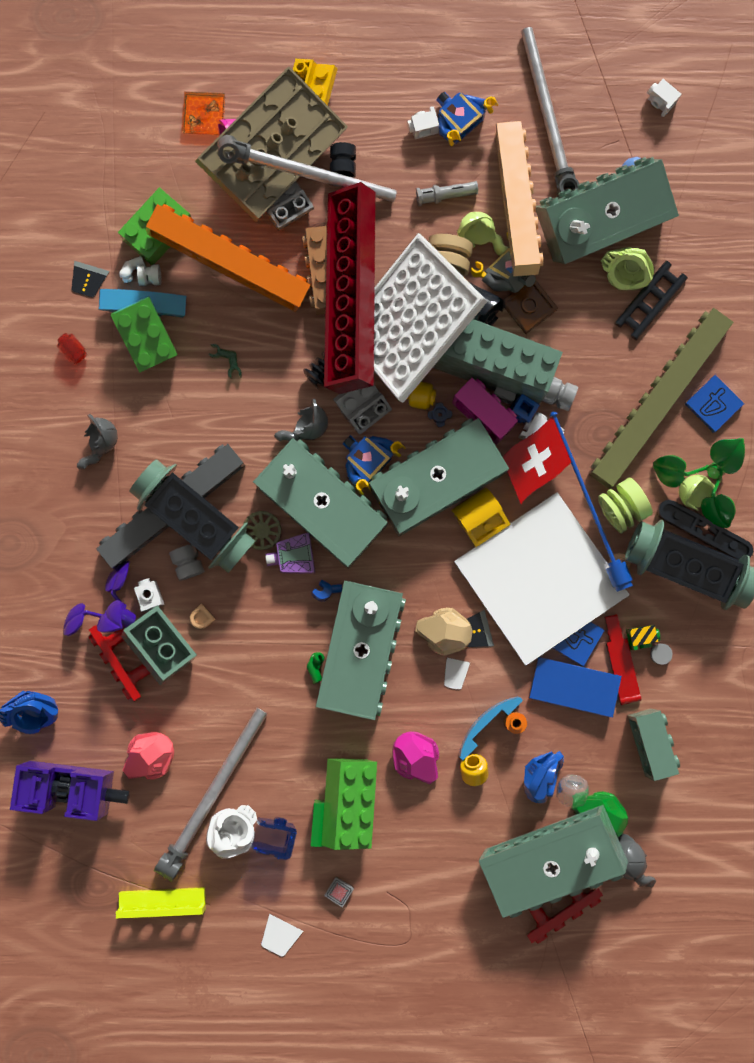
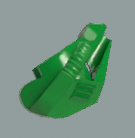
M600 791L594 792L590 796L581 794L574 797L571 807L576 815L604 805L617 837L623 834L628 824V816L625 808L614 794Z

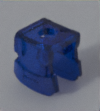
M258 817V825L287 831L284 847L253 841L251 848L259 854H272L277 859H290L297 834L294 824L280 817H275L274 820Z

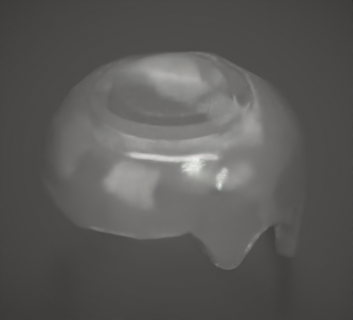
M569 774L563 776L558 782L556 794L561 804L566 807L576 808L585 804L590 788L587 780L579 775Z

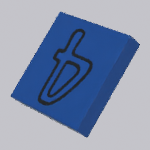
M714 375L685 405L715 433L744 403Z
M589 622L552 648L584 666L605 630Z

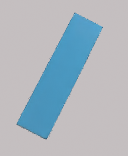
M100 289L98 310L115 312L150 296L160 317L168 315L183 318L186 310V296L137 290Z

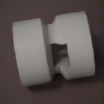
M554 377L549 392L542 401L550 405L556 403L558 408L569 411L576 396L578 386L568 382L563 384L561 379Z
M192 544L180 547L169 553L172 563L177 565L175 571L179 581L205 572L202 562L196 559L199 554Z

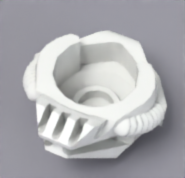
M241 805L237 810L228 808L216 813L210 819L206 834V844L222 859H229L249 851L255 836L253 824L257 821L256 812L248 805Z

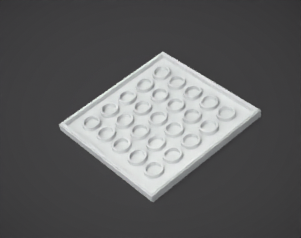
M419 233L375 286L374 372L401 402L408 398L488 302Z

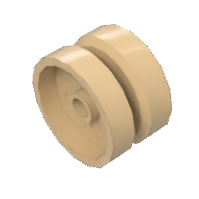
M431 235L428 242L463 277L468 275L470 262L467 258L471 257L473 243L457 235Z

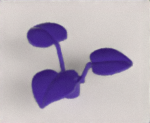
M125 561L116 569H113L106 580L105 590L111 592L112 597L116 601L108 606L104 614L85 610L83 603L77 604L70 610L65 619L63 635L71 636L76 633L81 627L85 615L100 618L97 630L101 633L123 629V627L127 628L135 622L136 614L127 610V605L116 595V591L121 589L126 580L130 561Z

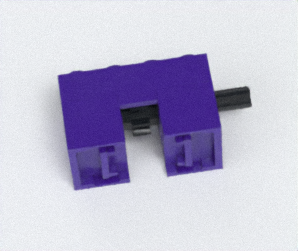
M28 761L16 765L10 810L43 814L55 808L56 802H68L64 817L98 821L108 814L110 802L128 804L130 791L112 789L114 771Z

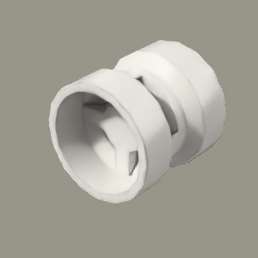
M159 264L152 265L151 267L138 265L137 277L139 286H146L147 284L161 285Z

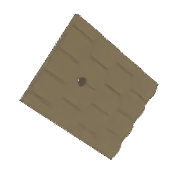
M288 66L195 162L257 222L300 176L247 162L246 165L236 162L231 164L224 163L218 155L217 142L219 138L224 135H231L237 141L251 144V149L311 166L340 137L348 126ZM228 146L225 147L223 150L226 152H230L233 150V148Z

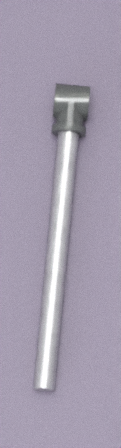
M527 27L521 31L557 170L553 175L557 187V197H559L558 193L564 191L563 188L569 187L572 190L578 189L577 185H579V182L575 177L574 169L568 167L533 28Z
M224 135L217 142L218 155L224 163L231 164L236 162L246 165L247 162H251L340 188L362 182L376 192V198L394 202L397 192L394 189L251 149V144L237 141L231 135ZM228 146L233 148L230 152H226L223 149Z
M256 708L175 845L170 844L168 846V852L162 855L154 868V872L170 882L175 879L183 865L181 863L182 860L188 856L186 849L268 715L266 712Z

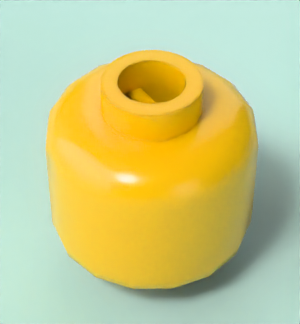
M420 382L407 398L409 399V405L413 408L429 409L430 405L433 406L435 403L436 389H433L431 383Z
M472 754L461 761V777L467 785L479 786L486 782L489 772L487 761L483 756Z

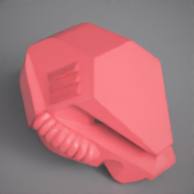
M159 732L136 735L130 741L127 748L129 756L122 771L128 779L146 777V779L154 780L163 777L168 772L174 757L172 741L169 737Z

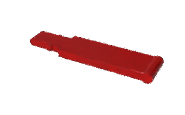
M618 615L606 616L604 618L607 635L610 640L606 645L613 674L622 676L618 691L620 705L642 701L627 638L623 639Z

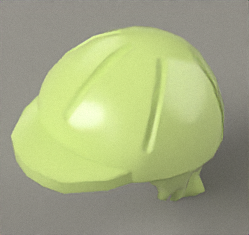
M470 212L462 219L457 234L471 241L473 248L475 247L474 244L483 245L492 242L494 252L499 256L508 249L503 244L501 236L496 234L494 222L489 215L483 212Z
M698 474L691 475L681 483L679 497L686 507L698 511V508H701L702 500L706 497H712L711 493L715 485L708 477Z

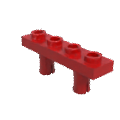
M96 625L88 629L91 633L88 638L94 647L99 645L102 650L99 655L105 665L110 663L114 669L111 671L112 676L116 682L121 680L125 688L122 691L128 700L132 698L134 702L142 698L135 688V683L151 673L143 664L129 673L128 671L125 672L113 653V647L124 641L121 637L124 628L117 630L107 637L102 636L101 632L97 630Z
M595 888L587 894L581 892L578 895L570 896L573 900L572 904L552 917H548L542 907L530 911L537 923L536 928L526 934L530 942L536 941L539 944L548 937V932L553 929L557 932L566 925L564 923L569 918L575 920L583 914L582 909L588 905L590 908H593L601 902L600 897L603 896L600 889Z

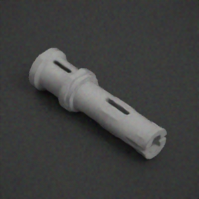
M477 181L445 187L433 185L432 188H416L418 206L431 202L438 204L443 199L478 194Z

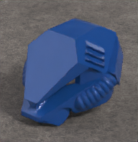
M32 691L20 692L1 706L0 722L4 727L12 726V728L25 734L38 733L41 728L53 724L58 718V707L55 699Z
M558 751L556 754L549 752L535 757L525 766L524 791L527 798L531 801L545 803L547 797H553L558 771L561 770L564 763V756L561 751Z

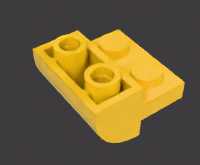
M295 59L293 71L328 106L338 70L335 65L316 64L311 59Z
M486 487L451 510L475 547L511 525L502 511L501 505Z

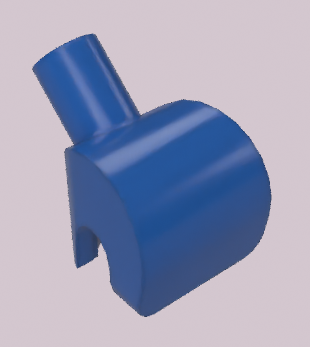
M321 580L319 586L323 590L318 591L314 589L312 596L318 601H326L332 593L342 592V584L330 585L326 581Z

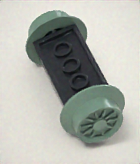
M157 459L154 460L129 490L132 495L139 499L137 510L139 511L146 506L210 560L221 551L208 568L211 569L219 565L229 573L255 542L246 533L248 523L246 522L233 536L239 527L173 473L177 464L166 467Z
M659 520L654 526L643 521L638 524L625 554L626 561L637 565L638 575L648 571L721 601V608L723 610L729 609L732 605L746 609L754 599V567L750 566V557L748 555H743L738 560L664 529L663 520Z

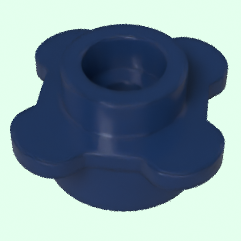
M441 402L436 403L435 408L428 412V418L430 420L433 419L438 427H443L445 421L452 417V411L448 410Z

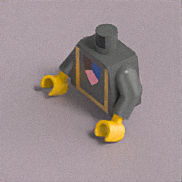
M510 247L485 272L481 262H475V266L480 269L479 271L471 268V275L473 277H481V281L496 292L511 291L515 293L524 285L531 287L536 280L534 275L513 276Z

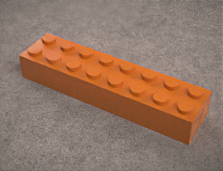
M163 204V206L156 205L146 225L147 235L295 313L299 309L310 287L306 278L300 275L295 277L288 273L289 270L281 265L276 267L270 264L268 258L262 255L257 257L251 254L249 248L243 245L238 247L232 244V240L227 236L221 235L219 237L213 234V230L208 226L202 224L200 227L196 225L191 217L184 214L182 217L174 213L175 210L166 204Z

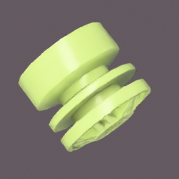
M627 478L616 486L618 494L614 490L609 489L607 495L603 493L598 496L604 516L619 533L625 532L627 527L631 528L634 526L633 518L641 522L653 514L647 496L632 478Z

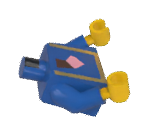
M446 92L441 93L436 99L442 106L438 114L439 134L449 141L450 146H453L454 143L457 144L484 120L485 110L489 114L494 112L492 106H498L495 97L491 96L483 99L459 92L451 99Z
M350 435L342 444L350 451L346 456L347 462L345 464L348 479L357 488L359 493L364 495L362 492L364 487H368L369 490L371 489L369 482L372 480L371 477L379 473L393 458L394 454L397 457H401V454L397 451L400 448L406 449V447L399 441L394 442L387 438L376 436L369 438L365 436L358 442Z

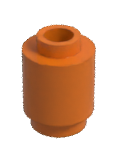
M512 711L509 715L506 714L504 726L511 733L520 734L526 729L527 720L523 714ZM515 719H518L520 721L517 727L513 726V721Z

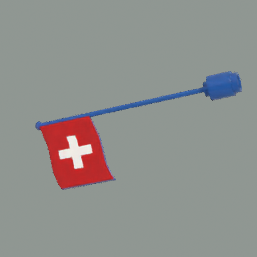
M551 412V418L543 426L514 445L503 456L504 461L509 467L507 473L520 505L532 492L553 480L571 463L611 559V562L608 563L609 568L605 570L612 587H615L617 592L633 586L631 582L633 579L625 561L621 563L620 559L615 560L557 419V412Z

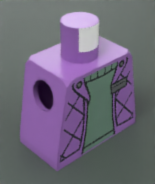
M309 533L277 542V552L266 554L267 566L279 564L281 573H315Z

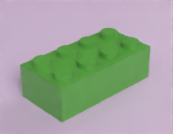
M327 759L322 846L333 850L372 849L377 774L376 761L367 759Z

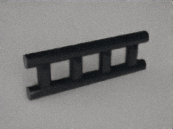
M665 261L653 275L649 285L643 287L615 321V324L620 328L624 323L632 328L634 332L631 334V337L634 340L639 339L688 279L683 273L677 278L668 271L672 266L669 261ZM662 277L672 284L666 293L656 286ZM650 292L659 299L653 309L643 302ZM637 308L647 315L640 324L630 317Z

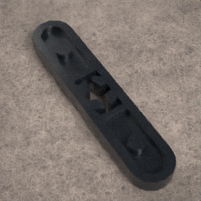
M665 500L659 504L657 513L662 520L722 553L738 560L743 555H748L750 558L753 555L754 550L750 542L725 528L716 526L710 520L673 500ZM697 525L699 527H705L707 525L708 531L714 534V537L711 534H705L703 536V531L695 526Z

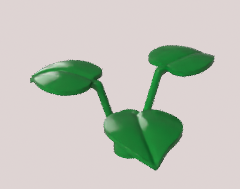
M743 438L717 441L710 449V457L713 462L710 465L690 472H685L686 462L678 456L666 455L659 457L653 462V467L659 480L671 488L679 487L685 479L684 476H690L706 470L710 478L716 479V483L711 493L712 497H706L701 502L702 513L706 519L718 527L729 528L736 513L735 504L726 495L719 494L716 496V491L725 473L734 474L742 467L745 457Z

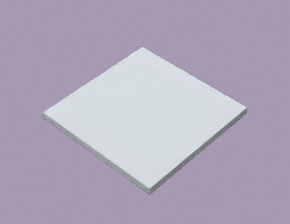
M558 492L510 523L511 525L454 561L525 666L629 596L626 589L617 592L616 588L612 587L605 570L609 568L608 563Z

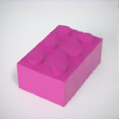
M471 378L454 395L452 404L468 419L472 418L475 421L479 418L493 443L497 445L514 428L518 422L516 419L517 415L510 408L505 409L500 404L501 400L492 393L490 395L485 390L486 386L477 379L475 381Z

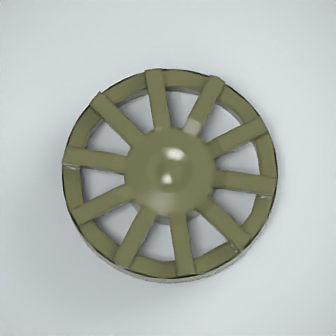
M258 511L249 515L244 524L248 523L251 519L255 526L247 525L248 529L253 530L248 535L256 536L254 538L255 542L251 547L257 550H267L275 546L281 537L279 520L273 514L266 511ZM259 515V523L253 518L254 516ZM262 515H268V516H269V517L267 518V520L265 521V523L263 522V516H262ZM273 518L276 523L268 526L269 521ZM278 527V533L270 531L271 528ZM270 534L277 536L274 541L269 538ZM258 538L261 541V546L254 545ZM264 539H267L270 545L264 546Z

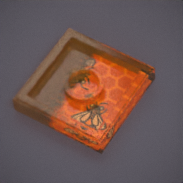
M184 91L182 132L187 134L219 135V120L224 119L225 93Z

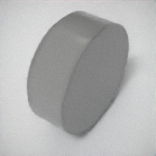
M656 644L650 651V657L656 664L664 665L672 659V650L666 644Z

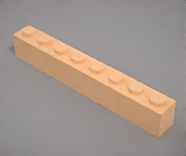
M521 121L497 123L495 139L513 276L538 275L540 266H543V253H539L541 237L536 233V230H538V217H534L536 201L531 197V194H533V182H529L531 165L527 164L526 161L529 157L528 147L524 146L526 130H522Z

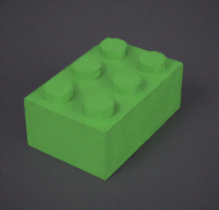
M160 187L118 231L122 240L150 265H154L170 248V246L147 235L146 225L156 205L163 206V204L172 207L175 210L174 213L182 217L184 214L191 217L188 211Z
M150 296L111 313V317L139 373L177 356V351Z

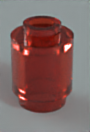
M65 333L58 338L57 348L70 362L78 364L88 355L85 351L86 348L72 333L69 335Z

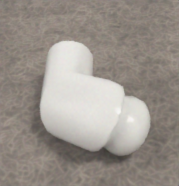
M142 256L124 263L119 272V276L124 283L133 280L131 273L137 269L138 265H145Z

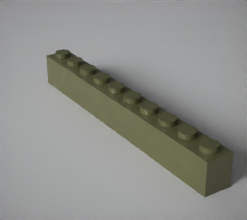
M713 308L711 311H705L698 319L700 325L697 329L693 327L686 336L689 340L685 345L682 343L674 352L677 355L673 361L669 359L662 368L665 372L661 378L657 376L650 386L653 388L650 393L645 392L638 401L641 405L637 410L632 409L626 417L629 420L625 426L621 425L614 434L617 436L613 443L609 441L602 450L605 454L601 459L596 458L590 466L593 470L589 475L608 489L615 485L734 323L717 309Z

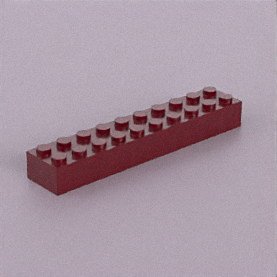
M362 182L328 193L324 387L338 394L374 386L376 192Z

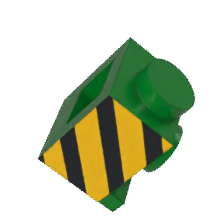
M655 625L626 630L630 650H638L637 645H639L640 649L653 647L652 643L658 642L661 639L660 632L655 628Z

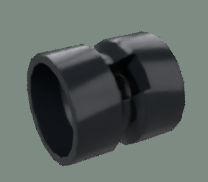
M346 142L332 144L330 146V158H332L330 171L352 178L356 177V163L354 162L356 160V146Z

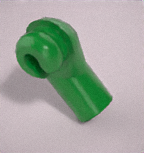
M321 652L313 653L306 666L313 684L322 681L319 669L325 657Z

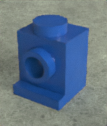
M521 394L514 400L510 409L517 415L518 423H529L540 405L524 394Z

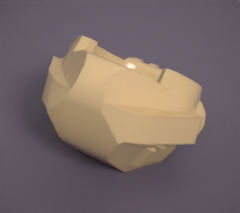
M447 607L434 611L430 617L417 620L415 632L428 642L429 648L442 656L465 649L471 642L473 633L470 622L455 609Z

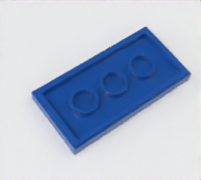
M538 657L529 698L613 718L622 676Z

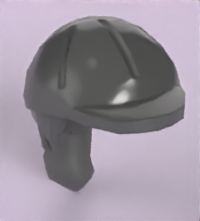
M312 399L310 407L298 412V415H302V417L297 421L294 432L278 431L274 435L275 439L278 441H290L292 438L296 441L299 439H318L326 432L328 427V417L325 411L317 405L315 399Z
M91 414L87 415L91 424L85 431L87 434L84 436H90L89 445L92 452L91 455L79 460L77 464L78 469L82 470L90 464L98 463L103 454L109 453L117 443L118 433L112 422L104 418H94Z
M627 834L620 835L618 840L628 860L626 873L623 875V878L634 880L639 886L653 888L656 879L652 876L644 875L647 868L645 858L647 855L632 837Z

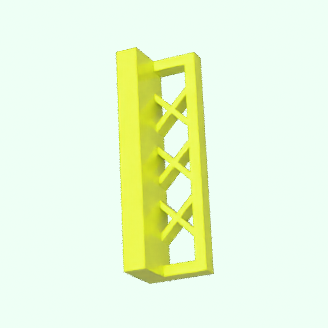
M205 887L120 891L119 909L116 911V919L203 915L206 910Z

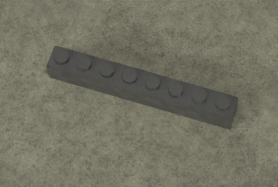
M222 444L214 450L212 457L209 459L206 457L197 464V469L193 472L191 470L186 472L181 479L203 498H206L245 467V464L229 444L225 446ZM148 508L144 511L139 510L132 516L133 520L128 524L123 523L118 526L113 536L103 538L99 542L100 546L96 549L112 569H116L170 526Z

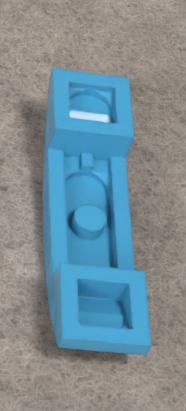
M518 696L509 698L485 711L467 732L459 751V757L464 760L478 746L472 739L501 710L509 715L523 700Z

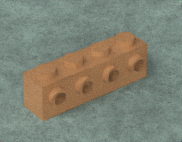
M326 226L305 228L306 235L302 236L303 246L308 248L309 254L305 256L306 268L311 270V275L307 276L308 284H310L309 288H313V295H310L311 308H315L316 315L326 313Z

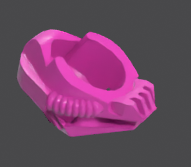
M414 731L403 733L397 737L392 747L395 771L407 779L412 780L416 778L429 785L438 779L436 761L439 759V750L435 741Z

